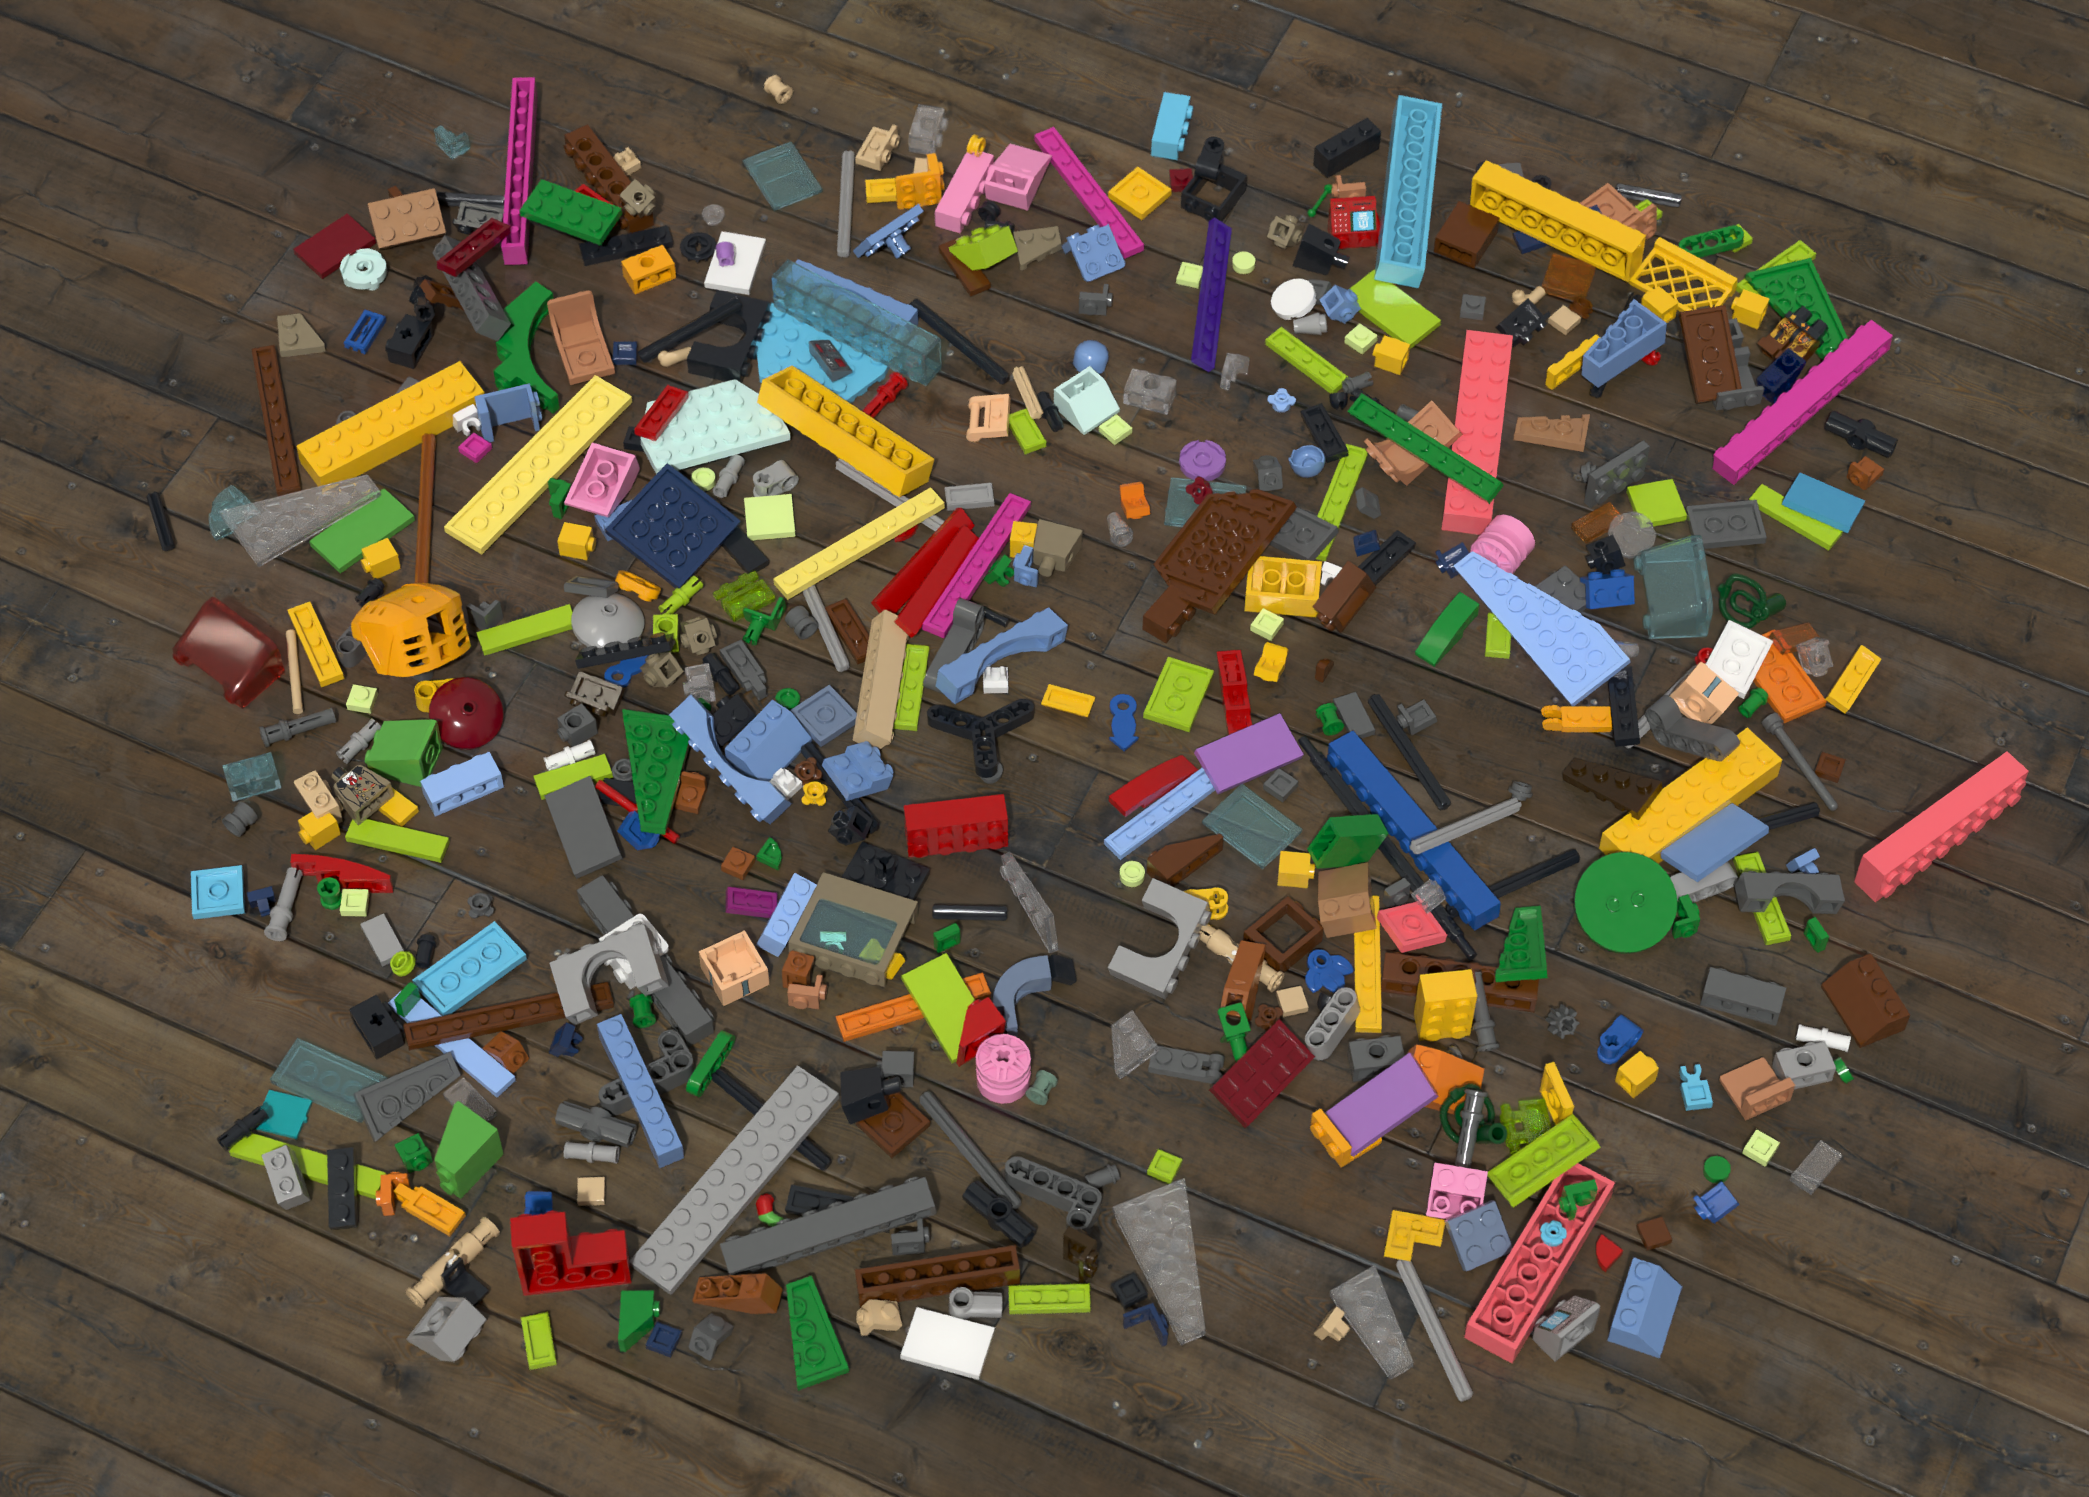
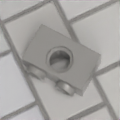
M1810 1042L1799 1048L1781 1049L1776 1052L1772 1063L1778 1079L1782 1081L1790 1077L1795 1084L1794 1089L1832 1081L1836 1070L1826 1042L1817 1044Z
M285 1145L262 1155L277 1204L288 1210L311 1200L296 1154L290 1147Z

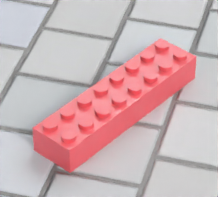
M2005 752L1862 856L1854 883L1874 902H1877L1882 897L1888 898L1901 883L1903 885L1907 884L1919 870L1921 872L1925 871L1937 857L1939 859L1943 858L1955 844L1959 846L1967 839L1970 833L1980 831L1989 819L1992 818L1994 820L1999 817L2004 808L2014 806L2021 799L2020 793L2026 785L2025 780L2029 771L2009 752Z
M1579 1163L1554 1179L1468 1321L1465 1339L1513 1364L1532 1332L1535 1323L1541 1317L1611 1199L1615 1182ZM1595 1179L1598 1187L1595 1201L1585 1206L1576 1205L1575 1219L1569 1221L1566 1213H1562L1559 1206V1197L1562 1195L1563 1187ZM1558 1221L1566 1229L1567 1236L1560 1245L1551 1247L1542 1241L1540 1228L1545 1222Z

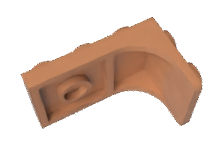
M1609 183L1580 203L1587 208L1598 205L1602 215L1640 231L1646 235L1645 239H1650L1656 232L1657 206L1652 203L1640 212Z
M592 291L578 292L549 300L547 307L551 331L570 385L589 381L595 375L600 378L615 374V369L598 322Z
M1432 400L1408 422L1447 448L1463 435ZM1368 438L1364 440L1368 446L1365 450L1374 460L1376 459L1379 462L1382 470L1388 476L1390 475L1396 483L1402 481L1407 486L1429 466L1388 439L1378 443L1372 442Z

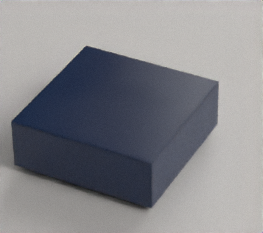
M637 341L614 342L613 365H637Z
M1376 530L1353 537L1357 556L1380 549L1379 536Z
M656 1322L646 1343V1349L671 1358L682 1337V1331Z

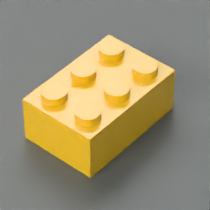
M1260 556L1248 571L1244 611L1261 612L1264 608L1274 614L1316 617L1317 612L1312 606L1319 599L1322 562Z
M1471 969L1420 975L1414 1008V1019L1419 1041L1427 1040L1432 1042L1450 1037L1460 1039L1470 1035L1477 1000Z

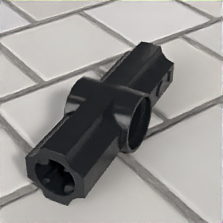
M426 275L416 278L409 298V302L414 305L416 319L421 322L433 319L435 306L437 305V303H432L426 299L425 293L420 287L424 279L432 281V278Z
M1832 411L1825 425L1826 430L1847 439L1848 444L1854 449L1863 450L1867 448L1887 458L1892 456L1898 443V439L1876 430L1875 425L1867 419L1856 421L1836 411Z
M980 1181L972 1182L962 1195V1199L987 1219L988 1225L992 1229L1001 1231L1018 1247H1026L1036 1235L1037 1230L1011 1208L1008 1200L997 1197ZM996 1212H1003L1005 1215L999 1217L994 1214Z

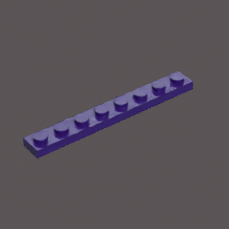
M1215 217L1208 224L1191 362L1207 372L1215 368L1232 228Z

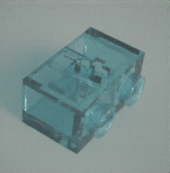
M271 752L222 765L232 801L281 788Z

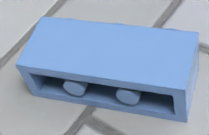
M490 752L477 755L471 760L453 765L445 771L429 775L420 781L423 795L434 816L504 788L501 772Z
M796 873L793 874L756 946L779 957L817 884Z

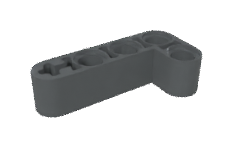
M959 598L953 611V625L927 670L923 681L924 688L943 694L936 687L938 670L943 665L957 660L962 654H967L973 650L984 627V606Z
M350 625L337 640L335 646L340 664L347 668L359 664L367 654L362 642L353 638ZM404 640L405 644H412L411 642ZM419 648L406 652L408 656L420 653ZM422 659L409 663L411 667L424 664ZM434 669L410 677L418 681H428L433 677Z
M1663 695L1645 712L1655 739L1665 747L1721 762L1740 745L1737 735L1729 729L1682 717L1677 703L1668 695Z
M666 1030L659 1035L658 1046L661 1058L645 1065L659 1095L687 1083L694 1072L693 1057L680 1034L674 1030ZM668 1045H675L672 1048H666ZM679 1065H687L684 1068H678ZM656 1076H663L661 1079H654ZM620 1078L604 1085L599 1090L600 1106L609 1112L612 1117L634 1108Z
M1012 1157L1006 1162L1005 1181L1011 1189L1068 1212L1066 1229L1070 1226L1074 1229H1082L1090 1235L1101 1213L1102 1197L1097 1188L1022 1157ZM1044 1181L1046 1182V1184L1037 1185L1036 1182ZM1062 1191H1068V1192H1070L1071 1194H1069V1195H1062V1194H1060V1192H1062ZM1093 1201L1095 1204L1086 1205L1084 1202ZM1082 1223L1084 1226L1075 1227L1073 1224Z

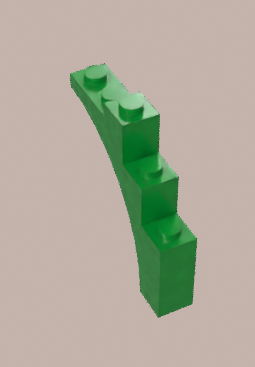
M535 281L503 309L511 324L499 341H496L497 356L502 363L493 372L495 385L498 389L501 387L508 389L530 383L532 393L537 392L540 403L539 407L547 409L554 414L560 408L558 395L544 383L535 371L530 359L531 345L535 333L544 318L549 314L547 302L554 298L553 292Z

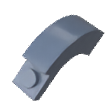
M1048 955L1022 960L1010 967L999 979L994 990L993 1004L1006 1021L1004 1029L1006 1034L1018 1038L1015 1007L1021 998L1030 993L1051 990Z

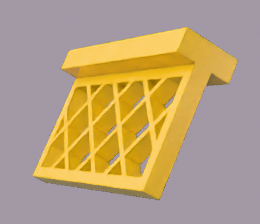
M1659 237L1654 243L1653 250L1630 279L1629 284L1645 293L1653 291L1659 286L1670 285L1672 293L1668 294L1677 302V297L1690 296L1691 303L1684 305L1678 303L1677 310L1683 312L1692 309L1696 310L1698 307H1713L1714 304L1715 306L1723 305L1728 297H1732L1736 292L1738 278ZM1656 257L1662 260L1665 266L1652 268L1651 262ZM1679 269L1683 271L1684 276L1672 278L1670 270ZM1666 271L1668 279L1655 280L1654 273ZM1651 275L1652 282L1644 284L1638 281L1640 276ZM1698 279L1703 282L1704 287L1691 289L1689 281ZM1686 282L1688 290L1675 292L1673 284ZM1718 290L1724 294L1721 298L1711 299L1709 291ZM1706 293L1707 300L1695 302L1693 294Z

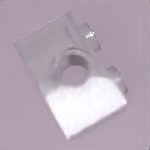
M918 105L908 136L909 152L927 155L936 153L937 148H941L943 142L942 132L946 131L948 126V118H945V108Z
M1132 368L1124 387L1123 404L1168 415L1176 396L1177 380L1168 376H1161Z

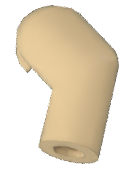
M1540 286L1536 287L1530 294H1524L1523 290H1515L1512 293L1513 303L1519 306L1529 298L1535 305L1546 293Z
M691 347L673 352L662 351L658 355V360L665 367L687 360Z

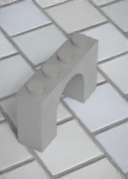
M1153 878L1142 899L1145 909L1166 917L1176 924L1179 929L1177 943L1170 952L1155 958L1142 956L1119 945L1108 966L1110 975L1166 1000L1168 994L1174 992L1178 983L1176 977L1180 970H1185L1189 961L1187 955L1191 948H1196L1200 940V934L1198 933L1202 925L1206 926L1212 913L1209 912L1208 902Z
M645 924L633 925L625 932L609 935L601 942L584 945L579 951L560 955L557 960L550 962L565 1017L574 1025L598 1016L590 984L595 970L608 960L620 958L629 961L636 986L645 996L669 986L653 932Z

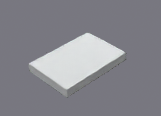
M721 232L718 243L730 242L734 245V264L732 266H719L715 249L704 282L705 288L749 295L766 245V239Z
M1729 620L1706 665L1739 693L1737 696L1744 699L1773 641Z
M917 1307L901 1352V1359L979 1380L995 1328Z

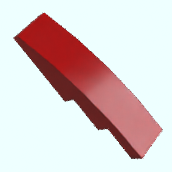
M1241 650L1216 652L1228 735L1252 725L1251 708L1247 693V679Z
M1180 755L1131 780L1109 796V802L1123 816L1127 817L1140 806L1144 809L1156 799L1163 797L1197 772L1198 769L1183 755Z
M291 854V867L297 868L295 875H297L300 869L303 872V876H316L318 883L324 878H334L341 885L342 891L343 889H368L369 893H393L394 891L391 876L369 866L320 855Z

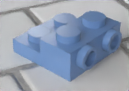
M868 741L847 746L845 753L825 758L822 763V767L847 801L887 790L893 778L892 767L889 764L883 763L880 759L879 749L876 746L872 747Z

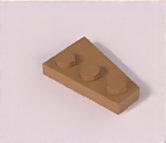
M1590 414L1570 419V415H1563L1560 419L1551 420L1546 416L1517 418L1513 440L1583 452Z

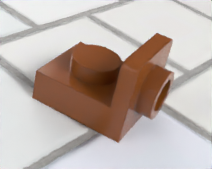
M1865 456L1858 463L1853 461L1850 464L1846 478L1854 485L1867 490L1883 475L1884 468Z
M682 772L681 786L674 802V809L699 814L707 792L705 776L696 772Z
M793 950L790 951L782 969L783 987L788 989L789 984L811 986L810 970L814 963V957Z
M502 1031L483 1047L487 1054L502 1063L503 1067L512 1074L529 1060L519 1040Z

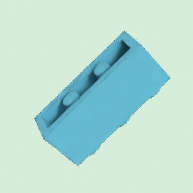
M1164 92L1152 137L1151 156L1177 160L1179 151H1184L1185 138H1183V135H1188L1189 122L1187 120L1192 119L1193 106H1190V96Z

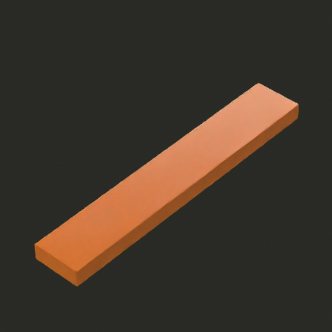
M983 972L962 978L975 1000L980 999L982 1001L987 997L991 998V992ZM908 994L836 1016V1022L842 1039L845 1042L924 1018L912 996Z

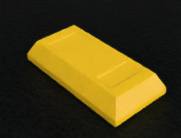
M1049 684L1041 705L1087 718L1095 701V696Z

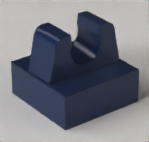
M272 886L247 892L251 908L259 907L261 917L270 915L269 904L276 902Z
M566 1022L556 1030L549 1050L550 1054L559 1057L561 1054L573 1057L578 1053L579 1050L571 1045V1042L579 1044L582 1041V1037L574 1031L575 1026Z

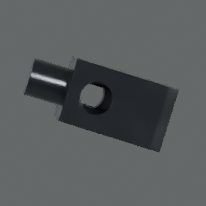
M1308 224L1293 266L1328 275L1332 265L1345 269L1349 256L1337 252L1341 243L1340 239Z
M880 1067L840 1072L841 1107L849 1124H854L889 1109V1095L902 1092L900 1078L886 1079Z

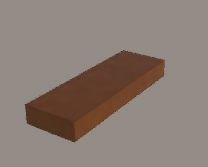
M956 239L938 246V251L970 297L991 289V284L981 269L971 270L950 252L948 247L956 244Z
M845 598L825 607L832 625L857 665L865 662L869 634L848 600Z

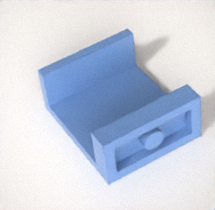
M530 383L474 397L483 439L486 441L494 442L493 426L531 418L535 431L540 430L538 421L542 420V415L539 408V398L537 392L532 393Z

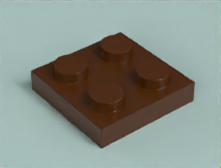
M900 1093L889 1095V1109L887 1111L856 1122V1126L889 1157L893 1158L929 1128L930 1121Z

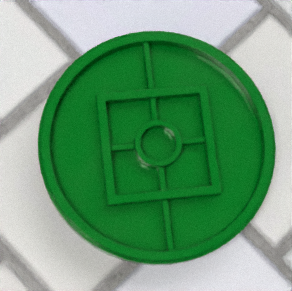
M1618 852L1601 857L1586 869L1576 887L1574 909L1581 929L1592 942L1611 952L1632 954L1655 946L1665 937L1676 917L1677 895L1671 878L1654 860L1637 853Z

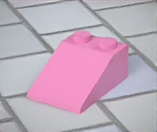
M591 443L566 497L565 505L609 518L630 491L638 475L640 467L636 456Z

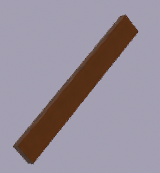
M275 345L253 348L251 350L277 496L301 493Z
M608 982L590 985L597 1011L614 1008ZM556 992L403 1025L410 1051L566 1017L559 993Z

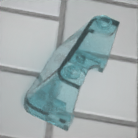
M1691 535L1639 551L1638 556L1634 557L1635 571L1639 570V574L1644 576L1648 612L1647 615H1643V627L1648 629L1649 639L1707 637L1713 613V602L1702 536Z

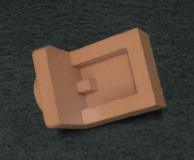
M1336 175L1335 184L1331 185L1333 198L1366 196L1365 182L1342 184L1341 175Z
M817 975L815 987L789 984L787 992L789 1006H794L798 1009H819L821 1000H825L827 995V985L823 984V975Z

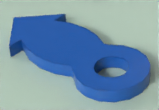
M649 655L621 660L620 664L609 667L604 675L605 681L625 688L631 682V677L642 671L640 667L646 663L645 659ZM615 674L623 675L621 680L616 681L612 679Z
M1127 694L1116 695L1110 701V711L1114 715L1111 725L1114 737H1109V740L1123 751H1126L1139 739V737H1134L1136 723L1133 715L1136 712L1137 704L1135 699ZM1120 703H1126L1129 707L1126 710H1120L1117 706Z

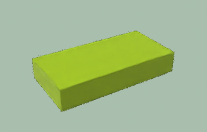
M1027 408L1010 414L1009 427L1024 454L1046 447V440L1034 419L1030 417Z
M1488 613L1485 657L1509 659L1511 635L1493 613Z
M548 1312L521 1317L529 1369L533 1370L557 1365Z

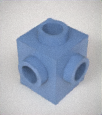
M1337 285L1332 287L1320 299L1326 314L1334 321L1338 320L1346 323L1361 309L1357 302V295L1352 290H1346Z

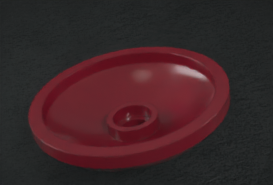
M461 677L444 683L434 693L429 705V720L437 721L441 740L447 745L463 750L477 749L488 744L498 734L503 722V706L497 693L488 684L478 679ZM466 705L471 706V707H472V711H471V712L465 711V710H464V706H466Z

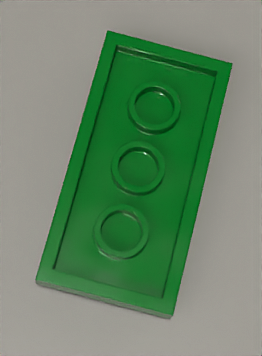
M543 179L540 180L519 210L521 217L598 245L604 242L622 215V208Z

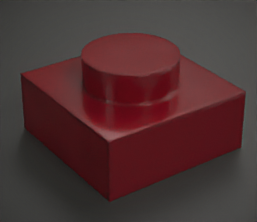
M1192 168L1169 169L1171 192H1182L1193 178Z

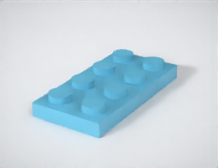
M494 921L412 981L413 984L418 986L420 993L442 1016L452 1014L527 960L520 947Z

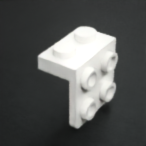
M643 914L634 916L599 938V942H601L605 937L625 932L633 925L645 924L653 932L659 955L662 956L669 950L666 941ZM616 958L604 962L606 966L611 965L616 979L621 984L625 983L630 990L636 986L629 961Z

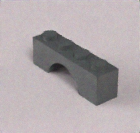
M1748 871L1742 872L1735 884L1740 912H1765L1773 898L1777 896H1791L1805 903L1812 913L1837 914L1845 901L1840 876L1828 873L1805 874L1797 872L1792 874Z

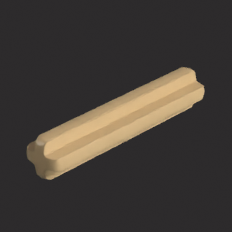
M1015 367L1012 375L1032 419L1042 418L1043 410L1025 368Z

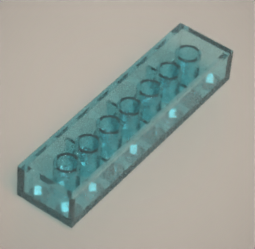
M789 259L772 276L774 307L780 312H785L795 317L799 322H804L814 327L818 332H823L833 337L836 341L852 347L855 351L861 352L871 357L874 361L881 362L893 371L900 372L912 381L919 382L925 386L942 368L941 338Z

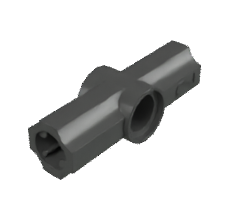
M566 1101L560 1103L555 1117L556 1124L579 1131L588 1140L600 1142L603 1139L626 1148L633 1144L637 1131L636 1125L614 1118L602 1108L592 1107L587 1109Z

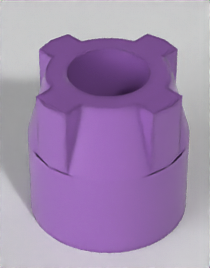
M730 242L718 243L716 245V257L719 261V266H732L735 256L734 245Z

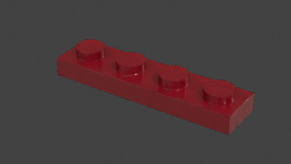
M494 218L489 219L437 261V269L457 277L510 234V225Z

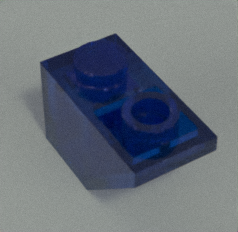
M1789 347L1756 379L1757 386L1764 387L1763 397L1772 404L1776 403L1778 397L1783 392L1787 393L1791 390L1806 364V361Z

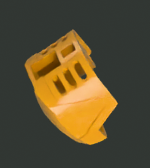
M405 584L389 594L366 603L351 622L353 638L362 642L377 673L382 675L410 677L425 673L458 658L471 647L460 594L438 584ZM435 614L445 634L429 633L427 617ZM420 635L417 637V642L412 644L404 643L405 639ZM419 648V654L411 656L406 654L409 650ZM422 659V663H424L423 665L411 667L409 665L410 662Z

